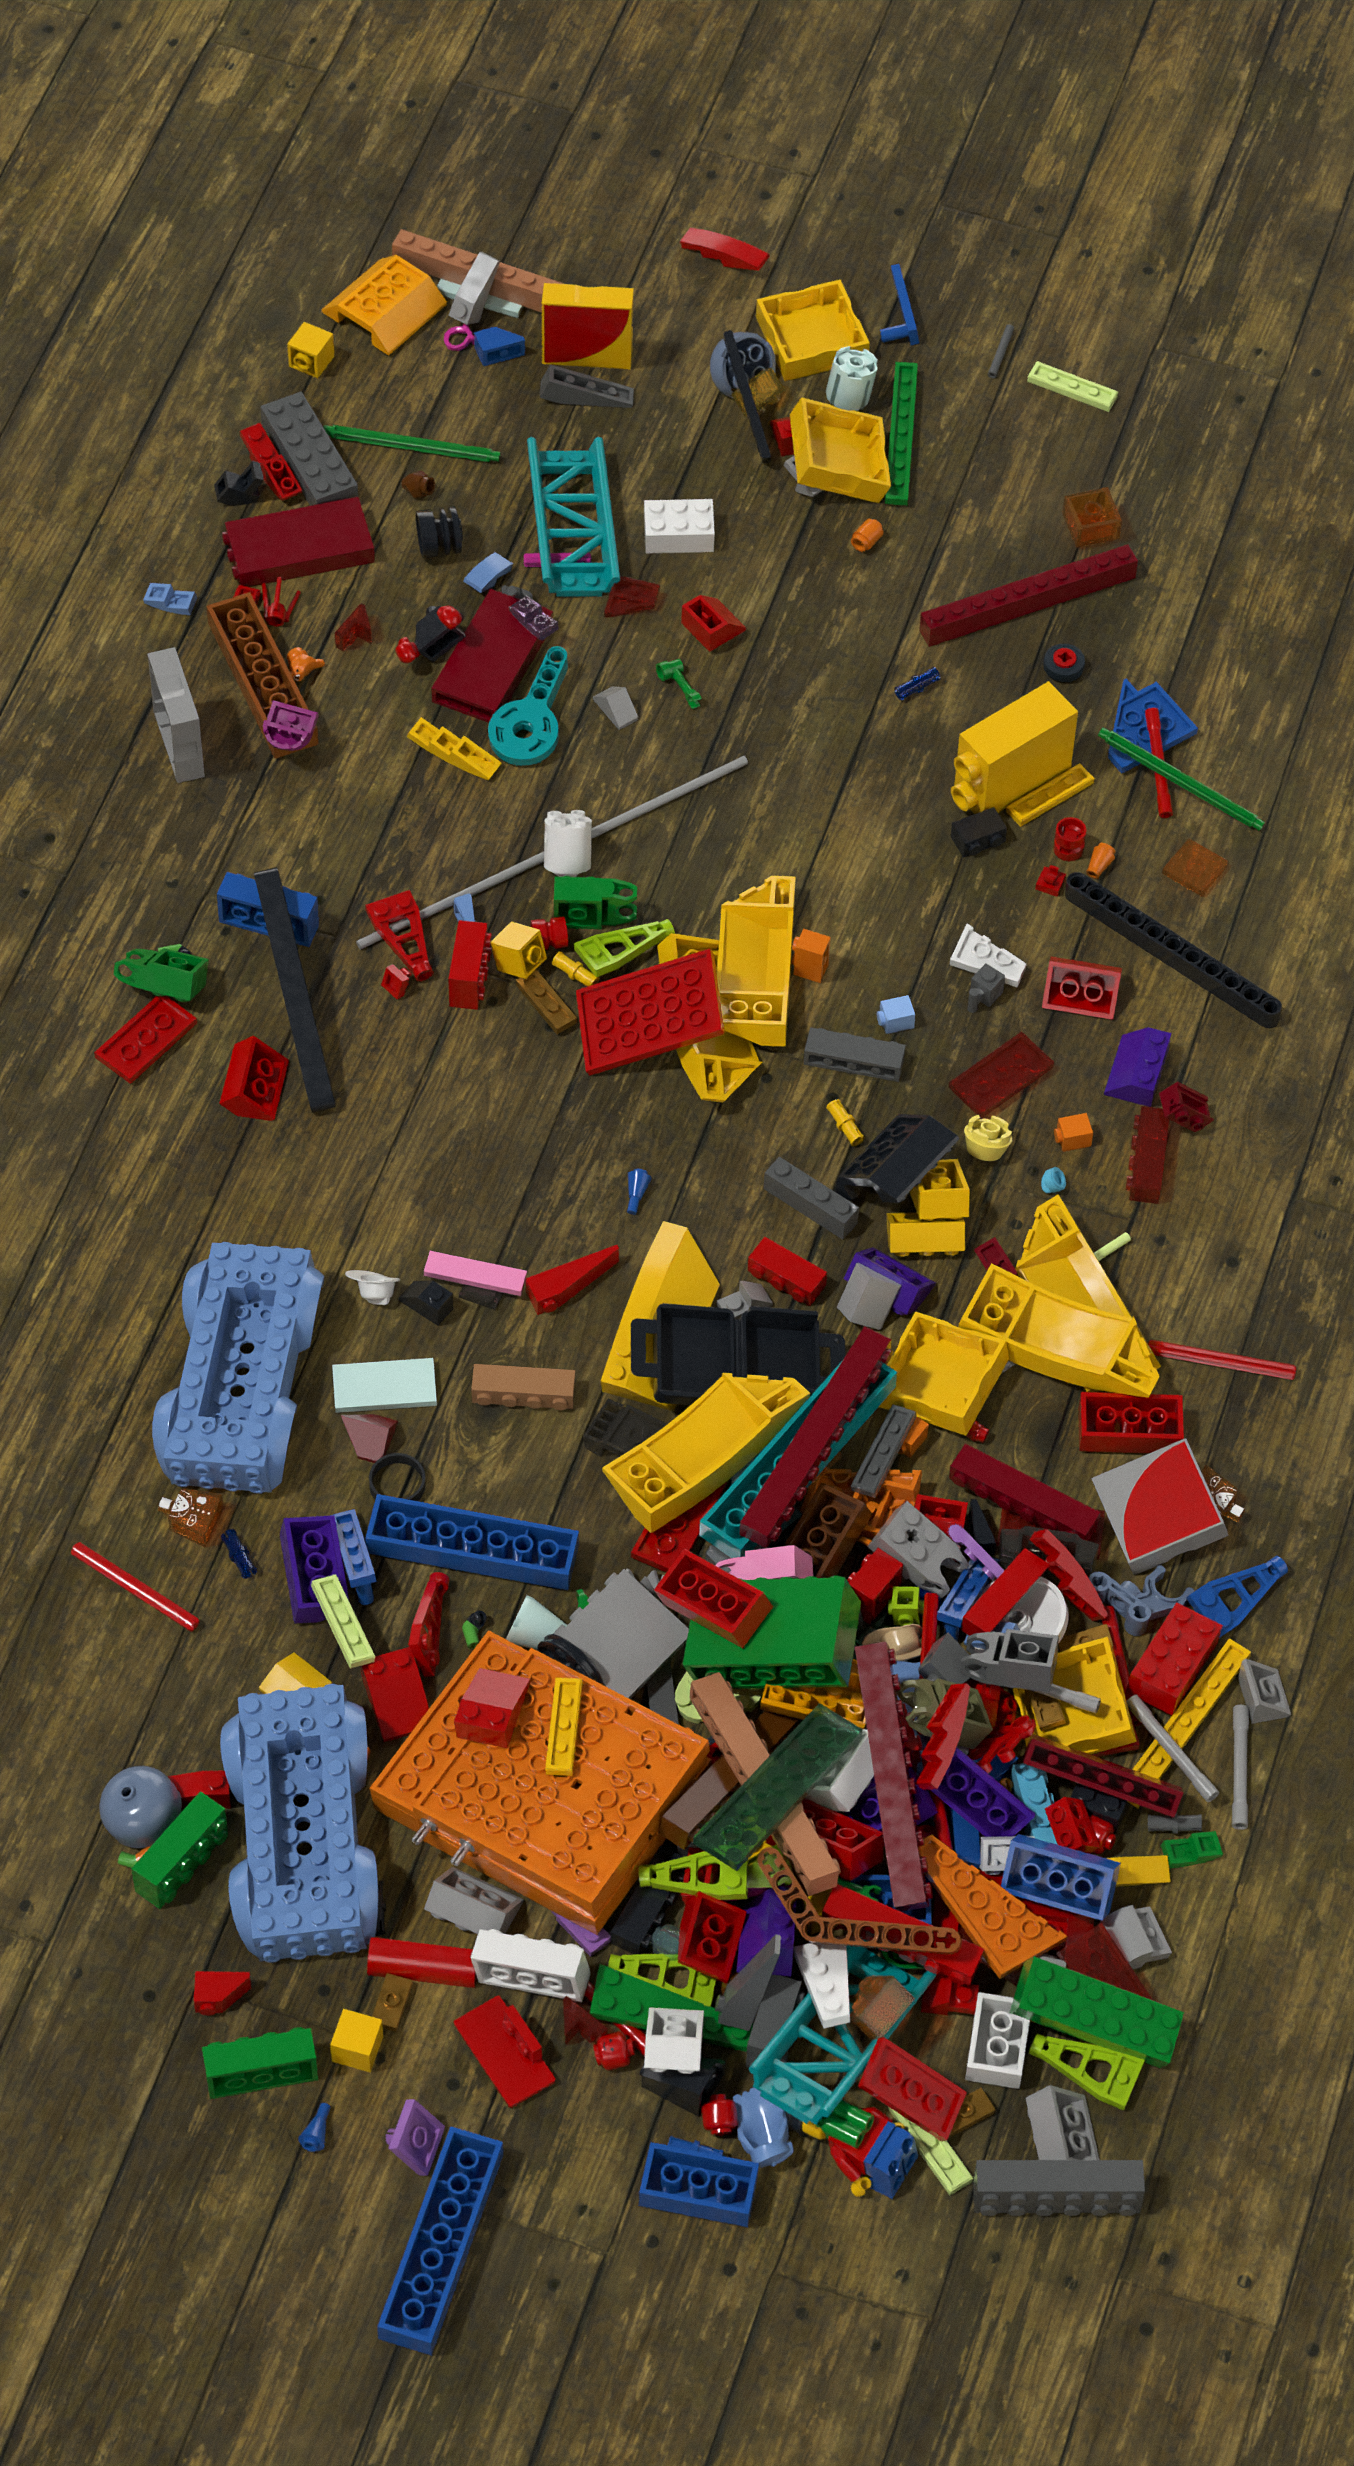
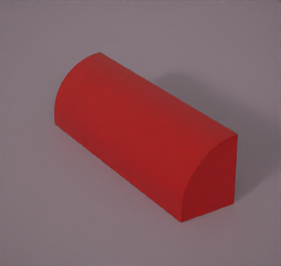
M1024 1548L963 1616L961 1630L969 1636L975 1633L992 1632L1044 1574L1050 1564Z
M370 1937L367 1975L386 1977L388 1973L413 1981L475 1988L476 1972L471 1961L473 1949Z

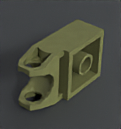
M939 1678L935 1682L927 1679L903 1681L900 1684L901 1690H897V1695L902 1702L908 1704L913 1709L911 1714L905 1717L909 1726L925 1736L932 1737L933 1733L926 1727L951 1684L957 1683ZM907 1688H915L914 1692L903 1693ZM970 1688L966 1716L958 1746L975 1749L993 1729L978 1690Z

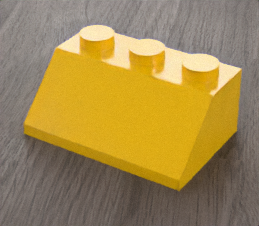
M917 1212L886 1213L888 1248L890 1253H894L895 1256H908L909 1252H919V1255L931 1256L934 1255V1252H944L945 1255H958L959 1251H965V1221L963 1217L959 1220L937 1218L935 1221H926L919 1219Z

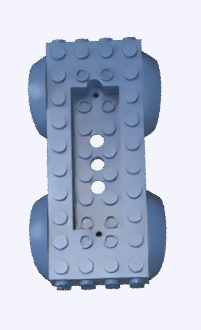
M229 1242L212 1243L209 1258L192 1266L187 1272L182 1291V1309L185 1325L190 1335V1343L180 1387L160 1397L154 1410L152 1437L156 1457L163 1473L170 1479L171 1484L179 1487L199 1486L204 1489L222 1488L228 1491L246 1490L253 1493H271L282 1482L291 1427L297 1410V1404L289 1399L298 1354L308 1349L311 1345L318 1300L325 1277L315 1268L310 1250L303 1248L289 1249L278 1246L263 1247L254 1244L238 1245ZM245 1343L254 1345V1350L249 1354H244L240 1351L241 1346ZM241 1368L249 1369L246 1375L236 1374ZM242 1386L245 1392L240 1397H234L230 1394L232 1388Z
M327 1684L319 1688L302 1687L294 1691L276 1690L269 1694L260 1695L250 1693L246 1696L238 1697L239 1713L222 1727L220 1747L229 1786L236 1800L244 1804L247 1858L231 1870L229 1877L230 1906L237 1931L249 1952L259 1958V1961L276 1962L283 1958L303 1959L308 1955L316 1954L329 1956L333 1952L342 1951L355 1953L360 1949H367L370 1937H375L378 1882L374 1852L358 1845L355 1794L365 1786L367 1774V1731L363 1707L348 1701L344 1686L337 1684ZM306 1795L309 1798L306 1806L297 1807L294 1805L293 1801L296 1796ZM306 1821L310 1823V1827L306 1831H298L296 1829L300 1822ZM304 1842L311 1844V1852L308 1855L298 1854L297 1847L299 1844Z

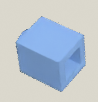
M909 995L880 1002L877 1020L880 1026L883 1025L886 1034L914 1028L915 1012Z

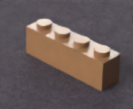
M474 1364L471 1389L472 1403L480 1405L498 1404L506 1407L528 1406L533 1409L540 1407L554 1408L556 1410L573 1409L575 1370Z

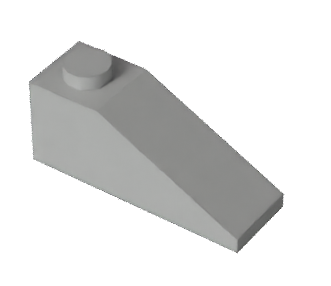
M479 252L455 295L449 313L450 317L467 325L479 323L500 260Z

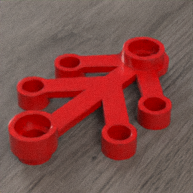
M1024 1715L1015 1719L1011 1725H996L992 1727L993 1730L989 1733L991 1738L983 1739L975 1749L969 1748L970 1755L968 1757L972 1761L982 1757L976 1764L989 1773L992 1770L990 1762L996 1754L1002 1763H1007L1014 1759L1016 1754L1013 1749L1021 1739L1029 1738L1034 1733L1036 1728L1035 1721L1030 1719L1029 1716Z

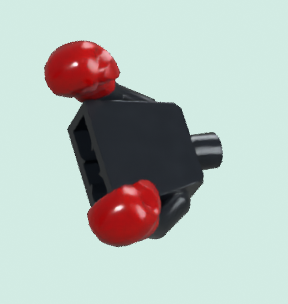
M452 606L428 607L426 609V616L416 624L415 641L410 642L407 637L399 640L398 646L395 649L398 659L402 663L408 664L414 661L420 654H423L430 661L435 662L466 637L459 625L464 620L463 614Z

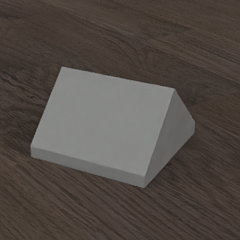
M856 1263L837 1308L850 1322L881 1330L901 1285L860 1263Z
M1249 1659L1242 1660L1238 1680L1246 1706L1249 1707L1251 1723L1289 1717L1291 1712L1278 1669Z

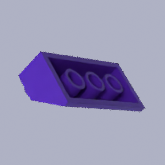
M335 1515L284 1518L280 1530V1540L294 1624L321 1622L326 1617L311 1587L312 1581L337 1575L348 1598Z
M957 1747L938 1789H930L985 1837L1014 1836L1035 1817V1813Z
M784 1886L779 1887V1889L782 1891H786L789 1889L788 1887ZM768 1888L742 1907V1910L747 1912L739 1939L737 1972H740L777 1934L781 1935L780 1955L772 1975L791 1976L795 1923L774 1889ZM796 1901L792 1905L794 1913H796Z

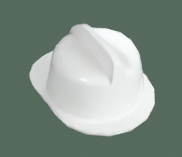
M350 1270L345 1273L347 1277L358 1281L361 1297L369 1303L377 1305H387L389 1303L390 1297H392L395 1282L400 1281L399 1278H390L369 1271Z

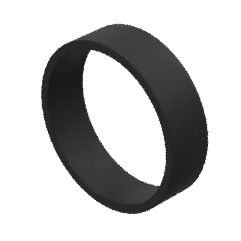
M392 1453L381 1457L373 1464L369 1473V1488L374 1500H376V1496L379 1494L372 1483L374 1476L384 1466L394 1463L406 1464L418 1471L422 1478V1483L413 1495L404 1499L413 1501L421 1499L426 1486L425 1471L420 1462L414 1457L403 1453Z

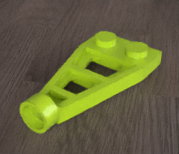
M666 919L659 923L657 921L597 934L574 943V949L592 973L599 977L622 967L664 940L671 933L675 934L671 922ZM641 935L647 938L637 945H634L629 939ZM622 942L626 949L618 955L612 956L605 948L607 944Z
M747 1846L718 1847L656 1865H640V1886H652V1888L695 1895L700 1891L718 1900L748 1899L749 1850ZM712 1863L720 1865V1881L717 1884L702 1883L698 1880L699 1868ZM690 1868L691 1879L687 1883L673 1882L671 1880V1872L675 1869Z
M678 1953L610 1955L608 1967L711 2007L716 1979L678 1963ZM625 1964V1968L620 1969V1965ZM642 1964L658 1965L660 1967L658 1979L651 1980L641 1977L638 1974L639 1966ZM671 1967L687 1968L690 1972L687 1986L679 1989L668 1984L664 1978L665 1972Z
M1036 2034L1029 2054L1043 2059L1098 2100L1121 2110H1124L1145 2061L1098 2045L1044 2037L1040 2034ZM1044 2046H1048V2050H1043ZM1064 2050L1080 2053L1083 2056L1079 2068H1072L1061 2061L1060 2056ZM1097 2059L1110 2063L1111 2070L1105 2082H1097L1086 2073L1085 2067L1090 2060Z

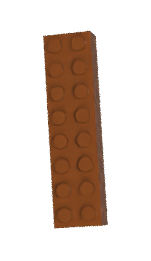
M250 592L206 606L208 625L274 758L276 759L318 745L317 725H315L310 742L299 750H280L273 747L266 739L263 731V722L267 720L273 700L309 709Z

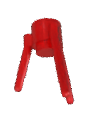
M281 577L277 578L275 599L271 606H269L266 584H262L264 620L269 625L280 627L284 622H289L290 614L301 594L299 590L296 592L286 611L284 605L279 603Z

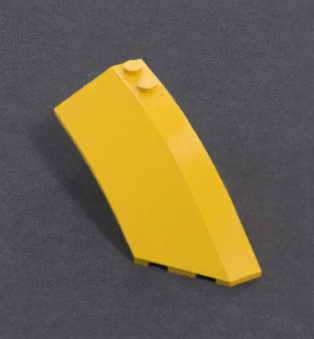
M770 876L758 888L753 886L739 894V899L733 902L727 901L721 905L717 981L724 1030L761 1046H786L796 877Z
M671 933L657 945L659 964L710 948L714 953L717 974L719 940ZM725 1031L724 1035L676 1049L682 1067L701 1100L723 1103L762 1063L759 1062L751 1041Z
M1059 1194L1038 1206L1034 1214L1035 1221L1033 1227L1029 1229L1023 1245L1024 1252L1021 1260L1017 1261L1015 1267L1020 1278L1080 1304L1132 1318ZM1136 1326L1140 1337H1143L1145 1344L1148 1348V1351L1150 1353L1149 1358L1151 1360L1153 1367L1156 1369L1160 1368L1161 1365L1156 1359L1154 1353L1149 1347L1140 1329L1138 1328V1326ZM1084 1387L1087 1392H1098V1391H1100V1390H1095V1389H1091V1388Z
M663 1221L645 1258L622 1316L601 1378L602 1392L675 1412L677 1404L659 1403L655 1400L653 1378L638 1377L631 1372V1322L636 1318L653 1320L657 1307L663 1303L712 1306L720 1284L687 1227ZM646 1333V1363H653V1334Z
M992 1263L958 1325V1328L975 1330L1006 1340L1009 1353L1008 1361L1071 1384L1100 1391L1149 1398L1160 1377L1157 1369L1151 1363L1150 1353L1145 1341L1138 1333L1134 1316L1129 1318L1109 1313L1061 1297Z
M722 1373V1377L684 1412L650 1438L602 1467V1471L633 1516L650 1533H653L709 1496L750 1462L810 1397V1392L794 1378L783 1377L782 1381L769 1380L768 1376L747 1375V1378L733 1377L732 1373Z

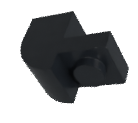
M252 461L241 475L225 471L214 484L217 502L239 506L256 501L260 497L258 487L261 486L264 480L260 463Z

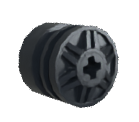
M448 506V517H446L444 508H439L437 519L434 518L431 509L415 512L418 543L423 559L438 557L439 546H443L445 554L450 555V544H452L455 554L462 552L463 531L455 506Z

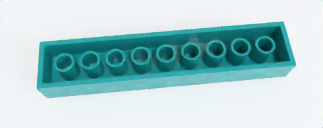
M840 1364L700 1520L699 1536L730 1558L745 1557V1551L753 1550L757 1546V1543L739 1535L740 1522ZM882 1364L878 1380L875 1384L871 1383L867 1388L869 1391L863 1403L859 1402L855 1407L856 1413L850 1423L846 1422L843 1426L844 1432L838 1442L834 1441L831 1445L830 1456L826 1462L821 1461L818 1466L819 1472L817 1476L895 1389L897 1372L888 1365ZM809 1480L808 1484L806 1485V1488H808L812 1481Z

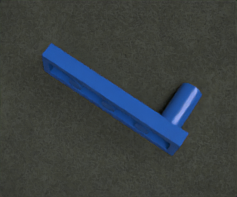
M900 264L892 265L893 282L905 324L881 329L882 342L908 337L910 345L919 344L917 328Z
M355 1509L333 1514L335 1515L341 1556L351 1588L356 1587L359 1603L368 1605L374 1600L371 1583L377 1581Z
M993 1558L999 1564V1559ZM970 1559L968 1567L963 1570L937 1612V1620L945 1623L943 1636L949 1633L957 1642L963 1616L978 1601L991 1580L982 1571L985 1565L979 1559L975 1562Z
M949 1806L952 1849L957 1853L958 1858L969 1866L973 1865L978 1869L981 1865L979 1831Z

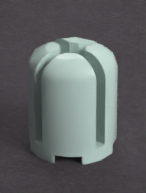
M848 346L836 352L826 388V395L829 402L834 404V407L858 411L863 409L869 402L877 372V359L866 349L861 352L850 350L851 346Z

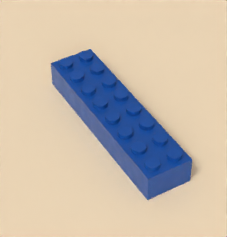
M377 1494L365 1540L368 1553L373 1555L569 1590L579 1548V1531Z
M450 2126L377 2326L378 2339L432 2356L503 2157V2142Z

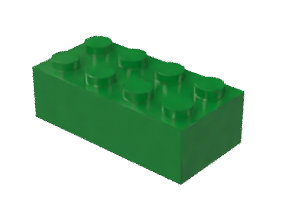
M200 1791L131 1868L135 1892L158 1909H161L165 1903L169 1904L176 1896L178 1888L191 1880L194 1870L200 1864L203 1865L207 1862L211 1851L216 1845L220 1846L226 1840L228 1828L225 1808Z
M297 2027L289 2032L279 2034L269 2032L262 2035V2037H241L234 2042H213L208 2046L202 2047L210 2099L318 2080L317 2061L311 2028Z

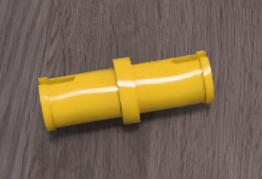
M561 951L552 960V965L567 973L571 980L576 979L587 987L597 984L599 981V977L585 969L581 962L573 961L562 954Z
M839 1099L831 1101L826 1109L837 1122L836 1127L838 1130L843 1131L851 1146L861 1144L865 1136L854 1123L855 1118L848 1114Z

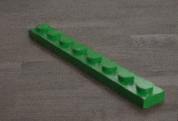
M895 363L888 456L891 487L886 493L885 504L908 505L918 363Z

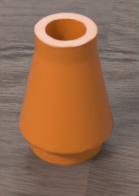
M1099 843L1098 846H1095L1086 874L1093 879H1098L1115 859V849L1106 843Z

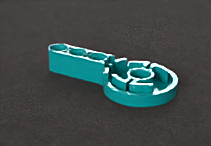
M560 646L550 648L546 653L528 695L522 700L512 701L503 705L490 719L488 726L489 743L493 752L503 761L519 766L533 765L546 759L556 748L559 739L558 723L550 708L568 671L567 652L564 648ZM520 730H528L532 733L528 738H518L515 736Z

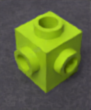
M893 1586V1597L888 1600V1615H893L894 1625H920V1617L923 1616L924 1600H921L919 1587Z

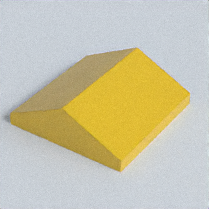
M292 1653L275 1664L259 1686V1690L264 1694H269L276 1690L294 1691L302 1687L319 1688L327 1684H333V1682L296 1653Z

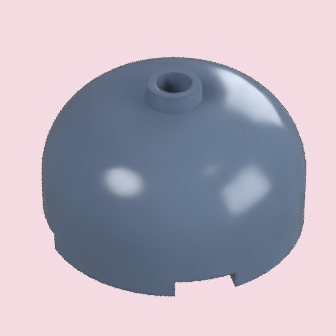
M735 332L733 335L748 383L761 384L760 388L752 394L753 399H756L767 391L764 387L769 383L771 376L775 375V354L770 343L766 342L758 334ZM722 339L716 345L711 355V377L721 393L730 398L742 400L741 395L731 390V388L739 389L724 339Z
M134 1766L117 1773L105 1786L99 1804L100 1817L107 1831L119 1843L131 1848L152 1846L179 1816L182 1808L181 1795L174 1783L163 1772L149 1766Z

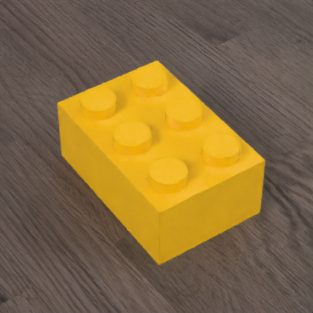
M958 1159L939 1160L938 1165L923 1177L922 1182L909 1191L919 1219L935 1221L937 1218L959 1220L962 1217H969L970 1189Z

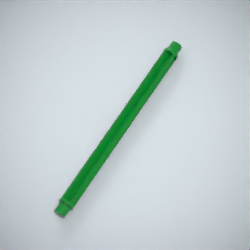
M339 425L323 426L327 435L334 439L359 441L360 443L406 450L411 449L458 458L464 457L484 462H500L501 452L492 451L490 448L465 446L463 444Z
M1104 727L1100 730L1098 737L1105 740V743L1129 755L1131 758L1234 817L1248 827H1253L1259 831L1263 827L1265 822L1259 819L1258 815L1232 802L1189 775L1184 774L1179 769L1138 745L1133 744L1113 730L1109 731Z

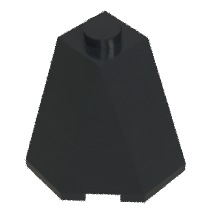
M701 2058L700 2071H694L693 2073H681L673 2069L655 2072L650 2068H644L643 2065L639 2074L642 2076L641 2087L699 2117L701 2106L709 2101V2096H712L725 2074L726 2062L722 2059Z

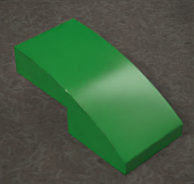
M1216 1831L1192 1833L1189 1838L1164 1840L1161 1844L1163 1855H1168L1169 1869L1196 1865L1223 1856Z

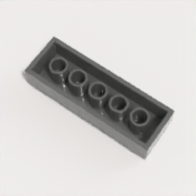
M302 391L260 406L262 426L278 453L284 457L310 506L358 497L356 481Z
M976 2160L973 2178L974 2213H981L984 2216H993L997 2213H1009L1012 2216H1021L1025 2213H1036L1039 2216H1048L1052 2213H1064L1067 2216H1076L1080 2213H1092L1095 2216L1119 2213L1123 2216H1131L1135 2213H1140L1145 2193L1143 2160Z

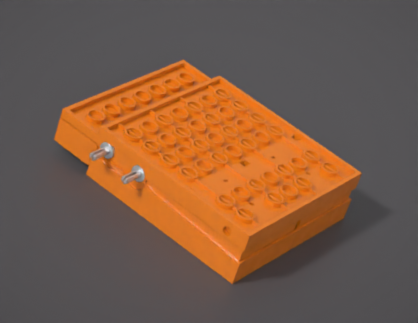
M488 1630L371 1785L370 1792L375 1810L417 1832L412 1838V1842H416V1845L424 1841L452 1856L451 1863L455 1866L463 1862L598 1935L638 1879L639 1866L648 1865L660 1845L666 1840L664 1836L658 1833L662 1816L712 1766V1762L707 1757V1754L710 1752L709 1740L694 1733L690 1728H684L533 1648L527 1651ZM479 1668L525 1677L531 1681L508 1749L465 1740L456 1736L455 1716L461 1699ZM556 1678H580L583 1682L573 1776L546 1775L545 1772Z

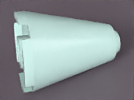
M527 1595L506 1640L520 1647L537 1650L538 1644L544 1641L548 1634H553L562 1624L565 1627L567 1624L534 1598Z

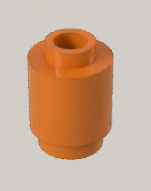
M867 519L853 533L851 539L853 547L860 552L869 550L884 534L881 523L877 520Z

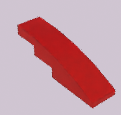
M690 228L680 240L683 249L700 250L703 258L720 259L723 267L759 271L770 257L769 253L748 243L702 229Z
M1048 1529L1034 1532L1029 1540L1047 1555L1045 1562L1050 1564L1048 1570L1061 1580L1057 1588L1062 1595L1090 1620L1105 1619L1108 1614L1096 1589L1068 1549Z
M967 1683L951 1684L926 1727L933 1735L921 1754L928 1762L915 1783L922 1790L938 1789L950 1766L966 1716L970 1686Z

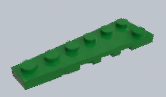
M605 1965L599 1966L589 2017L647 2030L649 2008L704 2011L702 2042L747 2052V2044L754 2023H752L749 2031L718 2023L719 2012L715 2011L713 2007L705 2006L703 2003Z

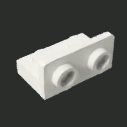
M1015 1836L981 1837L980 1869L985 1871L986 1874L991 1875L1000 1874L1001 1871H1004L1010 1843Z

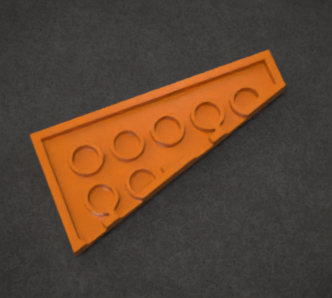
M930 1835L924 1839L925 1846H920L922 1856H926L929 1872H925V1876L974 1944L984 1948L983 1956L999 1979L1022 1967L1024 1962L1033 1956L1039 1957L1066 1941L1067 1936L1064 1933L1054 1930L1047 1924L1048 1921L1041 1916L1037 1917L1025 1908L1024 1903L993 1880L989 1881L979 1873L980 1870L973 1865L969 1866L957 1857L956 1852L936 1837Z

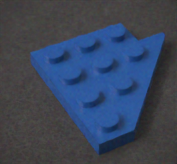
M1127 679L1123 680L1113 729L1115 733L1152 754L1145 710L1158 708L1163 751L1197 734V726L1157 682L1137 691ZM1110 745L1108 759L1121 774L1141 764Z

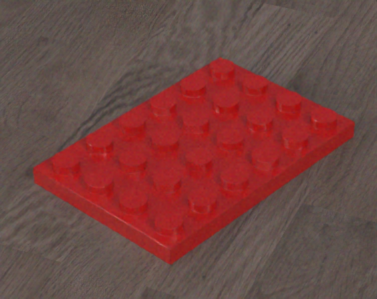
M710 948L576 990L585 1069L589 1076L725 1034L714 953Z

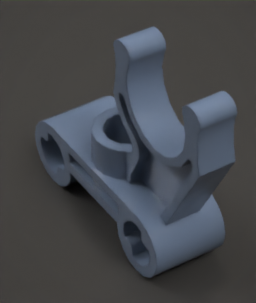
M1158 1565L1155 1571L1146 1576L1143 1593L1140 1592L1134 1583L1124 1581L1120 1585L1103 1572H1094L1088 1577L1102 1603L1115 1607V1611L1125 1618V1630L1133 1636L1143 1635L1147 1630L1150 1620L1168 1616L1176 1602L1186 1606L1189 1603L1186 1597L1194 1592L1192 1588L1188 1587L1184 1594L1178 1598H1167L1161 1595L1155 1587V1583L1163 1579L1166 1571L1161 1565Z

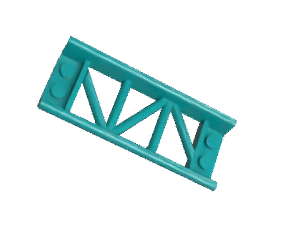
M533 437L528 438L527 446L543 582L548 583L549 593H556V597L602 596V593H611L614 583L620 581L603 438H595L589 451H539L536 439ZM542 474H562L543 488ZM578 474H592L594 493L551 494ZM558 503L596 504L598 523ZM545 508L587 528L548 529ZM552 538H593L559 563L551 562L549 540H552ZM601 544L603 563H575Z
M846 1946L848 1973L850 1972L869 1983L848 1984L849 1995H889L901 2002L885 2023L849 2001L850 2015L871 2026L877 2033L862 2053L846 2024L834 2027L847 2050L806 2027L817 2013L808 1992L749 2067V2071L754 2077L753 2087L761 2092L760 2096L802 2122L807 2124L811 2121L817 2125L823 2116L829 2117L865 2070L878 2038L885 2037L889 2039L935 1979V1973L926 1971L918 1980L900 1968L887 1963L886 1960L872 1953L868 1948ZM798 2037H804L842 2061L783 2063L780 2059ZM847 2072L833 2092L801 2074Z

